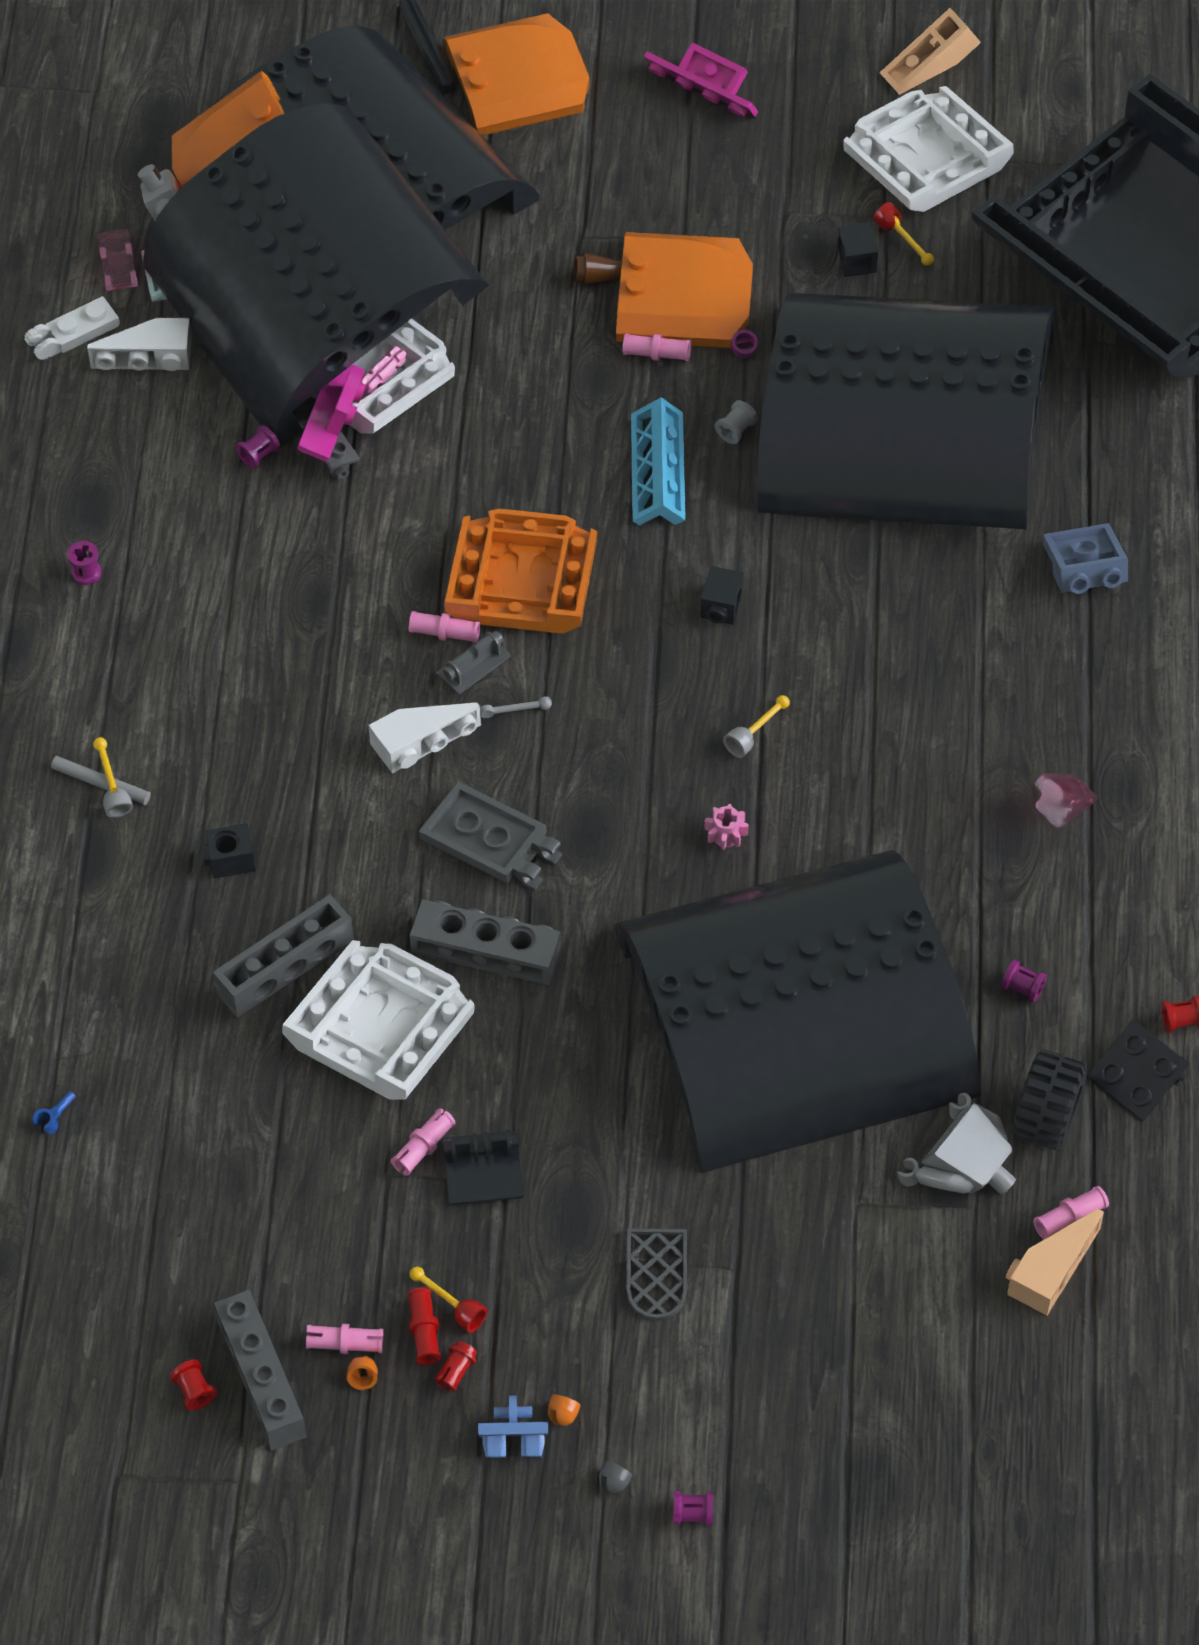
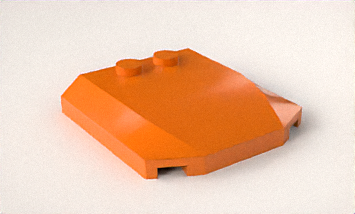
M548 13L443 37V47L451 68H454L468 104L473 127L482 136L584 112L585 98L590 86L588 72L572 32Z
M260 71L172 135V170L181 187L253 130L271 119L284 114L278 102L281 99L269 77L263 71Z
M626 232L618 299L616 342H623L625 334L647 337L660 334L662 338L691 340V346L731 348L734 334L744 330L749 324L753 263L739 238Z
M509 509L488 511V517L471 520L470 515L463 517L445 598V612L454 618L473 622L478 621L481 625L561 634L580 627L597 544V531L591 528L589 533L577 527L576 520L565 515Z

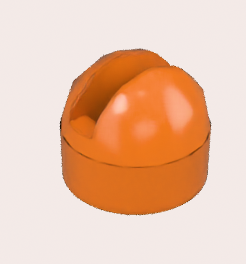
M367 1356L356 1357L350 1362L347 1369V1381L350 1386L358 1390H367L372 1388L377 1382L378 1369L373 1359ZM361 1368L366 1369L368 1376L361 1377Z
M553 1394L548 1405L547 1414L553 1424L568 1426L577 1417L581 1405L568 1397Z

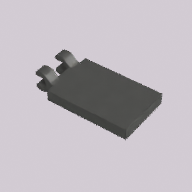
M459 781L419 830L420 839L507 884L514 876L525 887L533 891L543 881V878L537 876L541 868L531 862L536 854L551 865H555L562 856V853L557 850L561 843L553 837L546 836L545 824Z

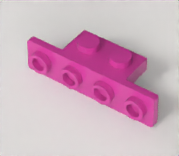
M693 42L679 66L648 51L644 54V59L650 65L648 69L662 78L669 75L676 79V84L688 91H691L694 87L702 91L701 95L705 99L715 104L722 101L729 105L728 109L741 117H745L746 114L752 117L757 116L758 111L751 102L735 95L748 73L744 67Z
M351 365L321 388L297 447L299 451L322 461H329L343 424L351 425L358 408L352 405V402L359 404L366 385L360 383L365 372L364 369Z

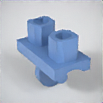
M517 1395L509 1396V1407H494V1419L509 1418V1423H478L479 1438H483L486 1458H506V1437H521V1457H542L545 1444L544 1436H548V1422L517 1423V1418H532V1406H517Z

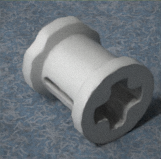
M741 400L735 401L731 406V412L725 418H721L715 423L717 434L730 444H737L741 439V433L748 426H753L758 421L754 408Z

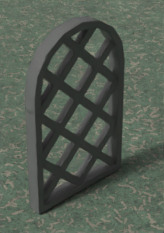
M627 1228V1283L625 1288L629 1305L635 1313L645 1319L654 1321L669 1319L678 1314L685 1304L688 1290L687 1229ZM637 1235L651 1236L643 1242ZM664 1236L677 1237H675L671 1242H669ZM631 1238L640 1245L632 1253ZM656 1238L666 1245L657 1254L648 1246ZM682 1238L683 1254L674 1246ZM643 1249L653 1257L644 1266L635 1258ZM669 1250L679 1257L671 1266L661 1258ZM656 1261L666 1269L657 1278L648 1270ZM631 1262L640 1269L632 1277ZM682 1262L683 1278L674 1270ZM643 1273L653 1281L644 1290L635 1282ZM669 1274L679 1281L671 1290L661 1282ZM630 1285L639 1292L634 1299H632ZM656 1285L666 1293L657 1302L648 1294ZM683 1286L682 1299L680 1300L674 1293ZM643 1297L653 1305L646 1312L636 1305ZM671 1298L677 1306L667 1312L661 1305ZM657 1309L661 1314L652 1313Z

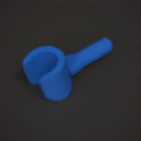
M69 1091L50 1110L47 1108L37 1110L33 1115L34 1125L38 1127L43 1120L50 1119L49 1123L45 1125L44 1131L46 1134L56 1132L58 1129L57 1118L76 1098V1095Z

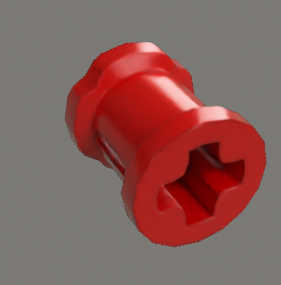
M1199 995L1192 996L1191 1000L1177 1003L1164 1001L1161 1003V1016L1167 1033L1174 1032L1176 1028L1196 1025L1199 1028Z
M199 1360L186 1361L177 1366L170 1374L172 1383L180 1387L185 1397L184 1405L189 1411L199 1410L207 1406L217 1396L216 1389L213 1386H209L202 1374L203 1366Z

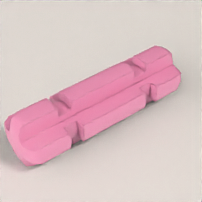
M393 346L362 377L360 383L366 385L364 393L367 396L382 386L397 371L396 369L406 362V352L404 349L401 350L398 346Z

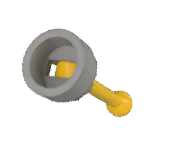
M785 695L779 696L776 699V704L749 729L737 727L727 733L723 738L727 750L735 757H744L754 745L753 733L780 709H786L790 704L789 698Z
M102 737L96 738L93 742V747L99 751L110 789L103 798L105 813L108 817L124 816L133 809L131 797L126 790L116 787L105 750L107 741Z

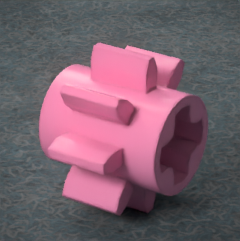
M731 804L719 809L713 807V818H705L704 829L709 831L708 842H715L721 846L722 850L734 845L740 847L741 836H747L749 824L744 823L745 812H738Z

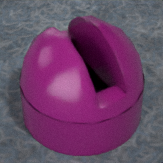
M749 330L736 332L731 342V349L734 355L740 359L752 357L758 346L757 336ZM752 345L751 348L742 349V348H745V347H748V346Z

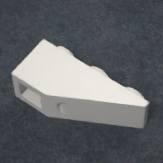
M155 318L90 343L87 349L91 369L189 370L192 346L189 318Z
M476 702L398 709L369 725L370 744L393 774L402 768L411 767L418 759L431 752L442 750L449 742L458 737L467 736L474 732L481 725L480 706Z

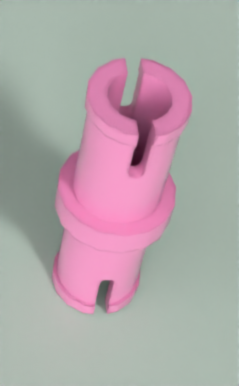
M625 334L623 339V355L648 356L655 361H659L660 358L689 361L691 340L662 338L660 334H654L653 337Z
M412 611L409 620V632L411 633L416 632L438 636V639L442 641L451 638L476 643L479 639L481 624L478 621L473 622L451 618V615L443 613L442 616L417 613V611Z
M438 1108L421 1129L416 1128L410 1134L409 1142L391 1159L394 1168L400 1173L403 1171V1175L408 1176L425 1155H431L437 1149V1142L455 1125L452 1115L447 1111L444 1112L442 1108Z
M1095 1186L1092 1190L1074 1199L1066 1198L1062 1200L1059 1207L1034 1218L1035 1229L1041 1238L1046 1239L1096 1209L1107 1208L1109 1201L1104 1190L1100 1186Z
M307 1324L306 1349L340 1350V1354H348V1351L382 1353L383 1329L349 1328V1324H342L341 1327L311 1326Z

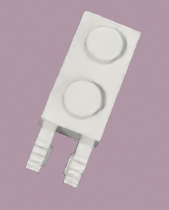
M102 296L46 323V325L39 324L33 329L31 328L24 335V339L28 345L36 347L34 349L36 357L44 360L60 352L65 353L119 327V317Z

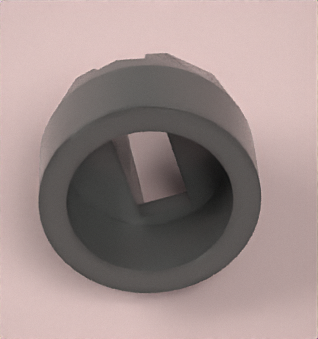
M605 1461L599 1474V1484L604 1491L618 1494L628 1486L633 1475L625 1468L613 1462Z

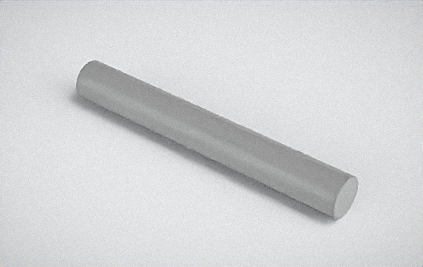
M54 757L51 764L52 769L102 789L110 790L105 774L62 757ZM114 778L116 787L126 790L131 800L143 805L148 803L151 796L149 791Z

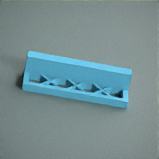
M659 398L631 414L633 522L639 526L659 515L674 525L685 521L683 412L663 398ZM651 417L650 423L645 431H643V420ZM651 440L652 447L646 457L643 458V452ZM652 467V475L644 485V478ZM651 494H653V505L644 510L646 502Z

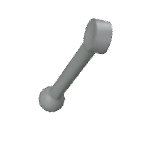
M544 696L539 701L498 707L484 705L480 707V716L482 718H490L497 713L539 707L542 710H547L551 707L552 702L549 697Z

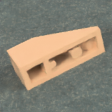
M949 8L892 60L880 74L900 95L957 65L981 42L957 14Z
M1099 1209L1090 1212L1029 1248L1022 1260L1016 1258L1006 1274V1279L1010 1280L1007 1295L1048 1316L1100 1231L1104 1212Z

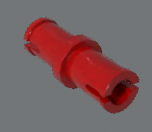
M426 1287L414 1288L408 1292L407 1297L412 1318L409 1322V1330L415 1339L417 1363L432 1365L439 1362L441 1358L436 1334L439 1330V1322L433 1314L431 1290Z

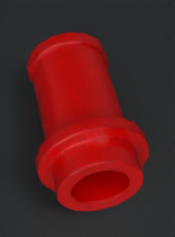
M457 1341L456 1345L449 1347L450 1355L439 1374L434 1378L436 1384L446 1390L449 1386V1392H456L457 1386L469 1366L475 1365L477 1362L475 1358L477 1351L462 1341Z

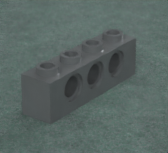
M329 894L213 971L216 994L233 1014L239 1018L354 940L351 917Z
M422 899L410 933L411 953L550 986L561 952V931L554 930L547 925L535 926L522 923L513 917L505 916L501 918L488 915L474 908L462 909L454 907L440 900L428 901ZM451 929L458 930L456 933H447L446 931ZM485 937L493 938L491 941H482L480 939ZM523 945L527 946L528 948L516 949L515 947Z
M250 1289L215 1302L214 1306L218 1325L270 1451L306 1438L304 1418Z

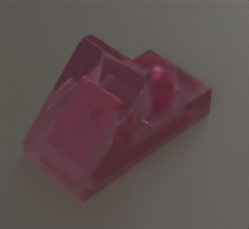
M129 229L96 233L106 291L137 287L138 280Z
M1042 773L1034 784L1043 792L1035 807L1057 828L1066 824L1099 798L1075 774Z

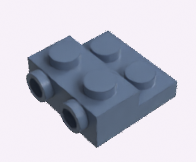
M1109 523L1043 534V546L1052 562L1053 577L1062 593L1073 592L1081 594L1087 591L1088 588L1099 586L1115 588L1122 582H1128V558Z

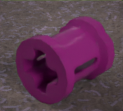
M261 425L257 429V433L246 442L241 441L236 445V451L240 459L252 469L258 467L259 461L270 452L276 453L280 449V443L276 435L264 425Z
M80 541L71 545L67 555L72 565L71 575L74 581L80 585H90L97 582L102 573L101 567L97 562L99 556L97 547L89 541Z
M1014 959L1006 970L1001 983V989L1007 991L1010 988L1027 996L1028 1001L1035 1003L1042 993L1048 975L1045 973L1037 974L1020 966V961Z
M674 1491L673 1525H680L681 1522H705L706 1526H712L713 1492L707 1491L706 1495H682L680 1491Z

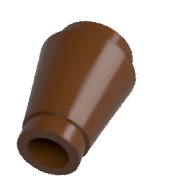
M583 253L582 256L576 255L573 263L574 281L587 285L620 280L621 260Z

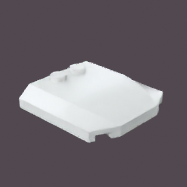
M947 86L939 87V93L924 95L922 90H917L903 95L860 118L855 124V132L850 138L846 136L843 141L846 153L910 210L920 212L927 211L999 172L1014 154L1013 143Z
M410 319L352 364L364 369V376L393 346H398L406 352V362L396 369L397 371L382 386L368 396L363 392L359 404L352 402V405L358 408L350 426L360 433H375L454 377L455 366L453 362H449L446 356V347L443 341L413 319ZM320 390L316 392L314 395H312V397L316 400Z
M352 940L283 1023L282 1033L298 1051L389 1100L406 1099L474 1014V1003L471 999L467 1001L460 991V984L452 975L395 945L380 943L379 948L360 946V941Z

